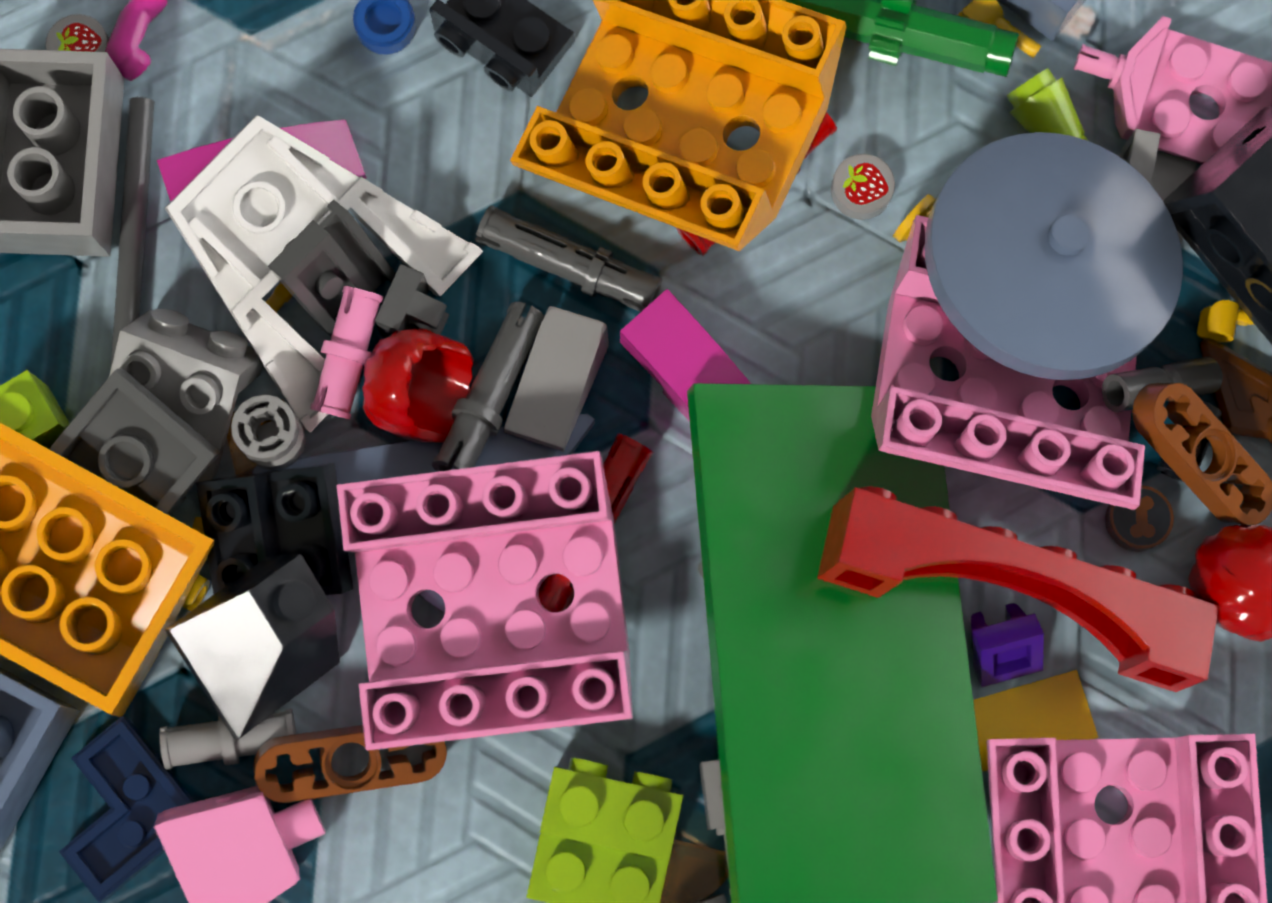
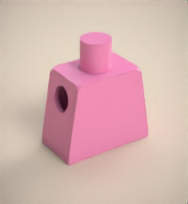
M258 786L167 809L158 813L154 825L188 903H268L300 880L299 866L292 849L326 834L312 799L303 800L275 813L269 798L264 796Z

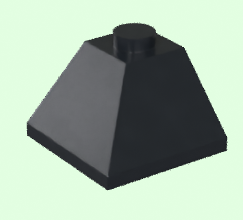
M301 554L266 557L164 629L234 739H240L340 663L335 610Z

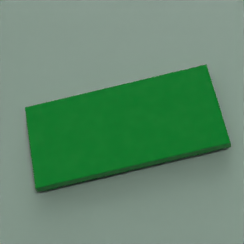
M693 383L687 390L731 903L998 902L958 578L920 577L906 579L879 598L817 579L833 506L855 487H879L891 491L897 496V501L918 508L933 506L950 510L945 466L878 450L871 418L876 386Z

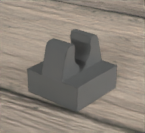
M400 264L375 319L381 337H390L395 331L417 330L420 328L428 329L433 333L441 335L449 317V314L445 312L447 305L427 296L429 289L424 273Z

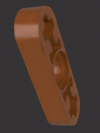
M1151 383L1140 390L1133 405V420L1136 429L1211 513L1224 523L1257 525L1263 522L1272 510V481L1270 477L1189 386L1182 383ZM1165 401H1168L1169 403L1165 408L1163 405ZM1167 416L1174 424L1164 423ZM1206 437L1212 446L1213 457L1210 466L1203 472L1196 461V449L1199 442ZM1234 484H1241L1243 486L1239 491Z
M363 725L273 738L260 747L254 758L253 768L256 784L264 796L276 802L287 803L428 781L435 777L443 768L447 749L444 741L426 743L425 745H433L432 750L423 752L421 757L422 763L417 765H411L407 755L387 756L391 769L386 771H380L381 755L379 749L368 750L369 761L365 769L354 776H343L332 768V756L337 748L346 743H358L365 747ZM408 746L392 747L387 749L388 752L396 750H403L408 748ZM321 747L319 760L325 777L324 780L314 781L315 775L312 767L293 771L291 776L292 782L288 784H279L276 774H265L267 769L276 767V756L289 754L292 764L313 763L309 749Z

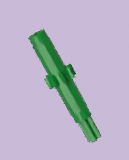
M784 0L845 21L846 31L844 37L868 43L870 49L868 59L897 66L902 53H907L980 73L987 72L1007 77L1019 38V33L997 28L996 25L918 6L915 0Z

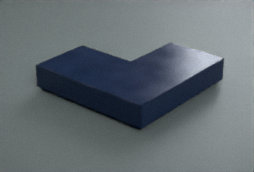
M121 716L71 757L111 809L62 848L59 853L99 903L108 900L165 852L154 827L158 813L195 802L171 770L164 768L162 759L126 716Z

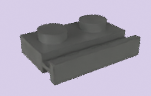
M334 199L327 205L331 213L320 224L313 220L267 266L316 324L330 337L332 336L344 286L376 293L375 290L386 279L392 283L396 275L395 271L351 213Z

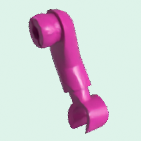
M131 0L120 12L105 52L109 54L126 80H135L149 67L151 63L150 56L138 46L145 36L148 25L164 10L168 0Z

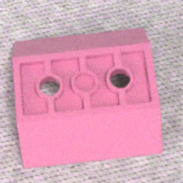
M916 215L911 226L886 315L871 414L878 450L1135 510L1140 504L1145 445L1128 441L1131 410L1119 413L1111 411L1103 401L1102 384L1105 378L1111 374L1136 370L1137 356L1121 367L1105 374L1076 380H1053L1027 375L989 358L963 337L942 310L932 289L926 268L924 246L928 217ZM934 357L949 359L956 365L959 371V379L956 381H945L938 378L932 372L929 360ZM1057 385L1071 388L1080 400V409L1068 410L1060 406L1054 399L1052 388Z
M600 451L337 485L344 551L355 552L369 682L359 684L366 751L633 718L630 649L615 525ZM553 574L564 575L571 581L574 587V599L571 605L566 610L558 613L545 609L539 599V588L542 582ZM425 590L435 591L442 597L445 603V615L442 621L432 628H424L414 620L411 612L415 597Z
M1255 734L1187 735L1176 738L1056 740V738L987 740L992 855L998 902L995 903H1267ZM1106 786L1117 788L1127 799V813L1116 824L1104 822L1099 818L1095 810V798L1098 792Z

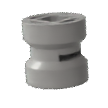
M266 394L254 396L243 402L234 413L231 424L233 439L248 459L260 468L268 470L287 468L295 463L303 453L306 442L305 429L290 406L280 398ZM269 420H271V422H266V423H264L263 425H260V424L263 423L264 421H269Z

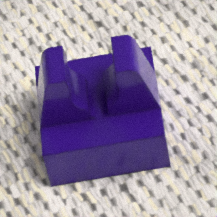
M1009 603L1005 605V621L989 626L986 624L981 611L971 615L973 668L981 687L1043 671L1044 632L1035 613L1026 615L1019 605Z

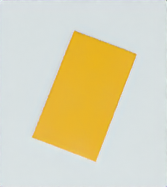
M1077 670L973 700L982 772L988 770V739L1056 738V740H1085L1099 738Z

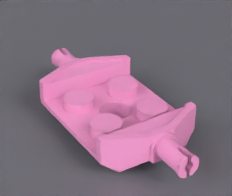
M1162 16L1129 50L1127 55L1120 54L1117 57L1116 55L1082 44L1076 58L1074 70L1110 79L1107 88L1113 90L1115 125L1120 138L1128 140L1135 129L1160 133L1158 150L1199 164L1205 163L1263 108L1272 105V62L1170 30L1168 28L1172 19ZM1200 93L1212 97L1219 108L1218 118L1204 120L1197 117L1189 106L1190 96Z

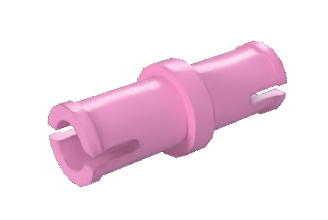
M344 286L331 340H324L321 348V353L327 355L314 402L311 403L310 409L350 420L352 415L350 412L363 365L372 354L367 350L380 303L383 302L384 296L359 288Z

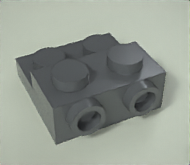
M123 368L113 371L49 448V450L169 516H172L187 498L185 495L221 454L217 448Z

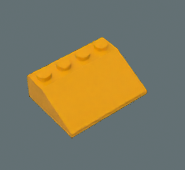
M0 423V654L106 713L121 717L126 712L156 661L168 636L164 629L175 622L215 541Z

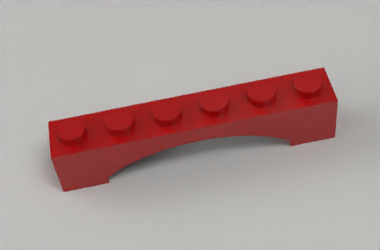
M855 487L833 506L817 579L877 598L893 589L903 580L920 577H955L992 583L1031 596L1077 622L1097 638L1119 661V675L1172 692H1179L1208 680L1218 605L1195 598V593L1189 588L1172 584L1157 586L1136 579V573L1125 567L1116 565H1103L1099 567L1077 560V554L1067 548L1059 546L1037 547L1017 540L1018 536L1016 533L1002 527L985 526L979 528L958 521L955 513L944 508L933 506L918 508L899 502L894 493L879 487Z

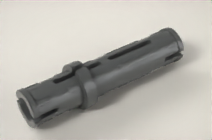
M493 205L489 206L485 211L477 229V237L475 239L477 243L502 251L527 264L567 279L581 286V292L594 298L597 294H600L641 312L657 298L660 284L663 280L661 277L640 271L614 259L612 251L603 247L596 251L582 246L533 223L514 217Z
M512 302L510 304L507 315L466 398L458 399L451 412L454 423L438 455L434 457L431 463L437 472L452 470V468L464 469L474 467L488 437L497 435L502 425V418L500 416L502 408L533 347L544 318L543 313L537 308L531 306L525 319L521 315L526 303Z

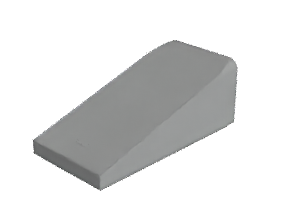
M548 307L505 423L504 433L564 452L609 347L608 330L605 323L557 307Z

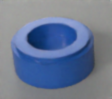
M360 0L354 9L353 24L358 39L365 48L374 53L382 55L397 53L406 48L415 35L416 19L413 8L408 0Z

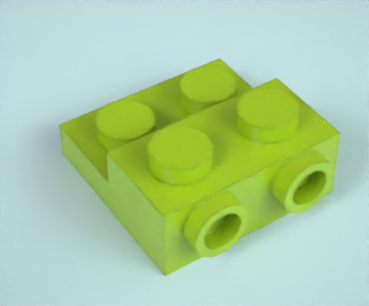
M570 757L568 770L554 767L526 898L546 903H660L683 795L670 792L673 780L634 771L632 784L606 778L608 765Z

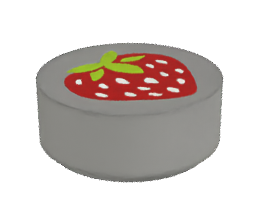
M82 14L69 15L57 21L49 30L46 38V50L105 52L109 36L102 25L94 18Z
M857 154L848 157L837 167L831 183V196L834 204L843 214L850 218L865 220L878 216L887 208L893 196L895 188L893 173L890 167L876 156Z

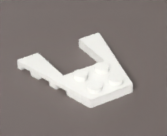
M257 115L194 177L165 209L284 399L296 414L304 429L311 433L328 415L310 409L311 403L314 402L325 359L262 299L279 282V279L267 266L283 251L284 247L296 238L313 220L320 224L331 213L327 205L334 199L366 226L405 266L424 273L428 289L435 296H441L483 251L475 244L458 237L443 228L438 222L418 210L411 209L383 192L381 188L362 177L359 178L329 160V157Z

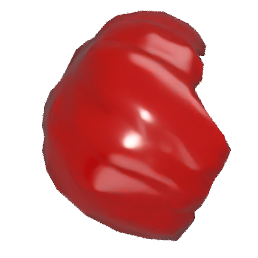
M422 328L395 331L390 337L379 340L373 349L371 357L366 359L364 363L363 409L367 417L376 427L399 438L419 442H444L454 423L451 412L457 400L466 398L470 390L469 385L473 377L472 366L474 361L472 354L461 342Z
M1231 525L1221 527L1217 534L1206 536L1203 542L1196 548L1195 563L1188 576L1190 589L1195 593V598L1218 605L1217 626L1249 640L1259 642L1272 638V527L1265 525Z

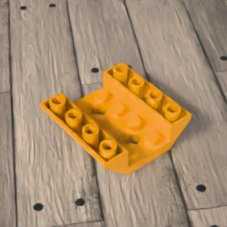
M593 0L602 21L557 112L540 106L536 107L510 162L513 166L734 250L741 251L776 219L825 116L845 36V21L784 0ZM638 86L648 90L645 102L638 108L624 110L617 106L619 96L626 89ZM751 126L760 132L756 144L747 150L738 151L727 146L728 137L739 127Z

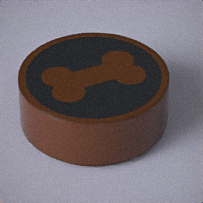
M1141 486L1140 504L1135 510L1109 504L1105 514L1106 528L1113 541L1124 549L1137 552L1149 550L1162 543L1169 536L1174 522L1173 510L1168 499L1160 491L1149 486Z

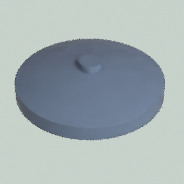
M1035 132L1013 135L989 143L967 157L954 170L938 194L927 221L924 246L926 268L932 289L942 310L955 328L974 347L996 362L1027 375L1053 380H1076L1102 375L1121 367L1141 353L1162 331L1169 321L1179 298L1183 277L1182 250L1177 229L1163 200L1142 174L1129 163L1111 151L1084 139L1057 133Z

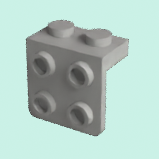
M150 309L120 330L110 375L114 370L123 368L221 452L197 481L200 482L212 480L217 475L237 396L261 374L263 364L254 349L248 346L247 340L238 334L228 331H208L190 324L189 319L185 315L174 310Z

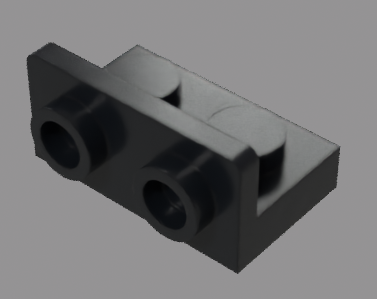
M436 0L429 8L433 28L436 31L434 37L444 48L461 58L468 53L485 65L483 68L484 72L497 85L510 92H513L517 87L530 97L534 96L575 42L572 30L528 0H448L446 4Z

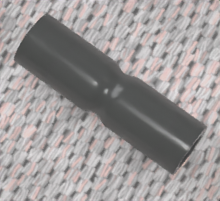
M1205 356L1168 363L1160 367L1153 366L1111 374L1103 381L1102 397L1105 405L1111 411L1119 413L1133 410L1136 396L1142 388L1151 383H1182L1189 386L1197 396L1212 394L1221 387L1222 370L1215 359Z

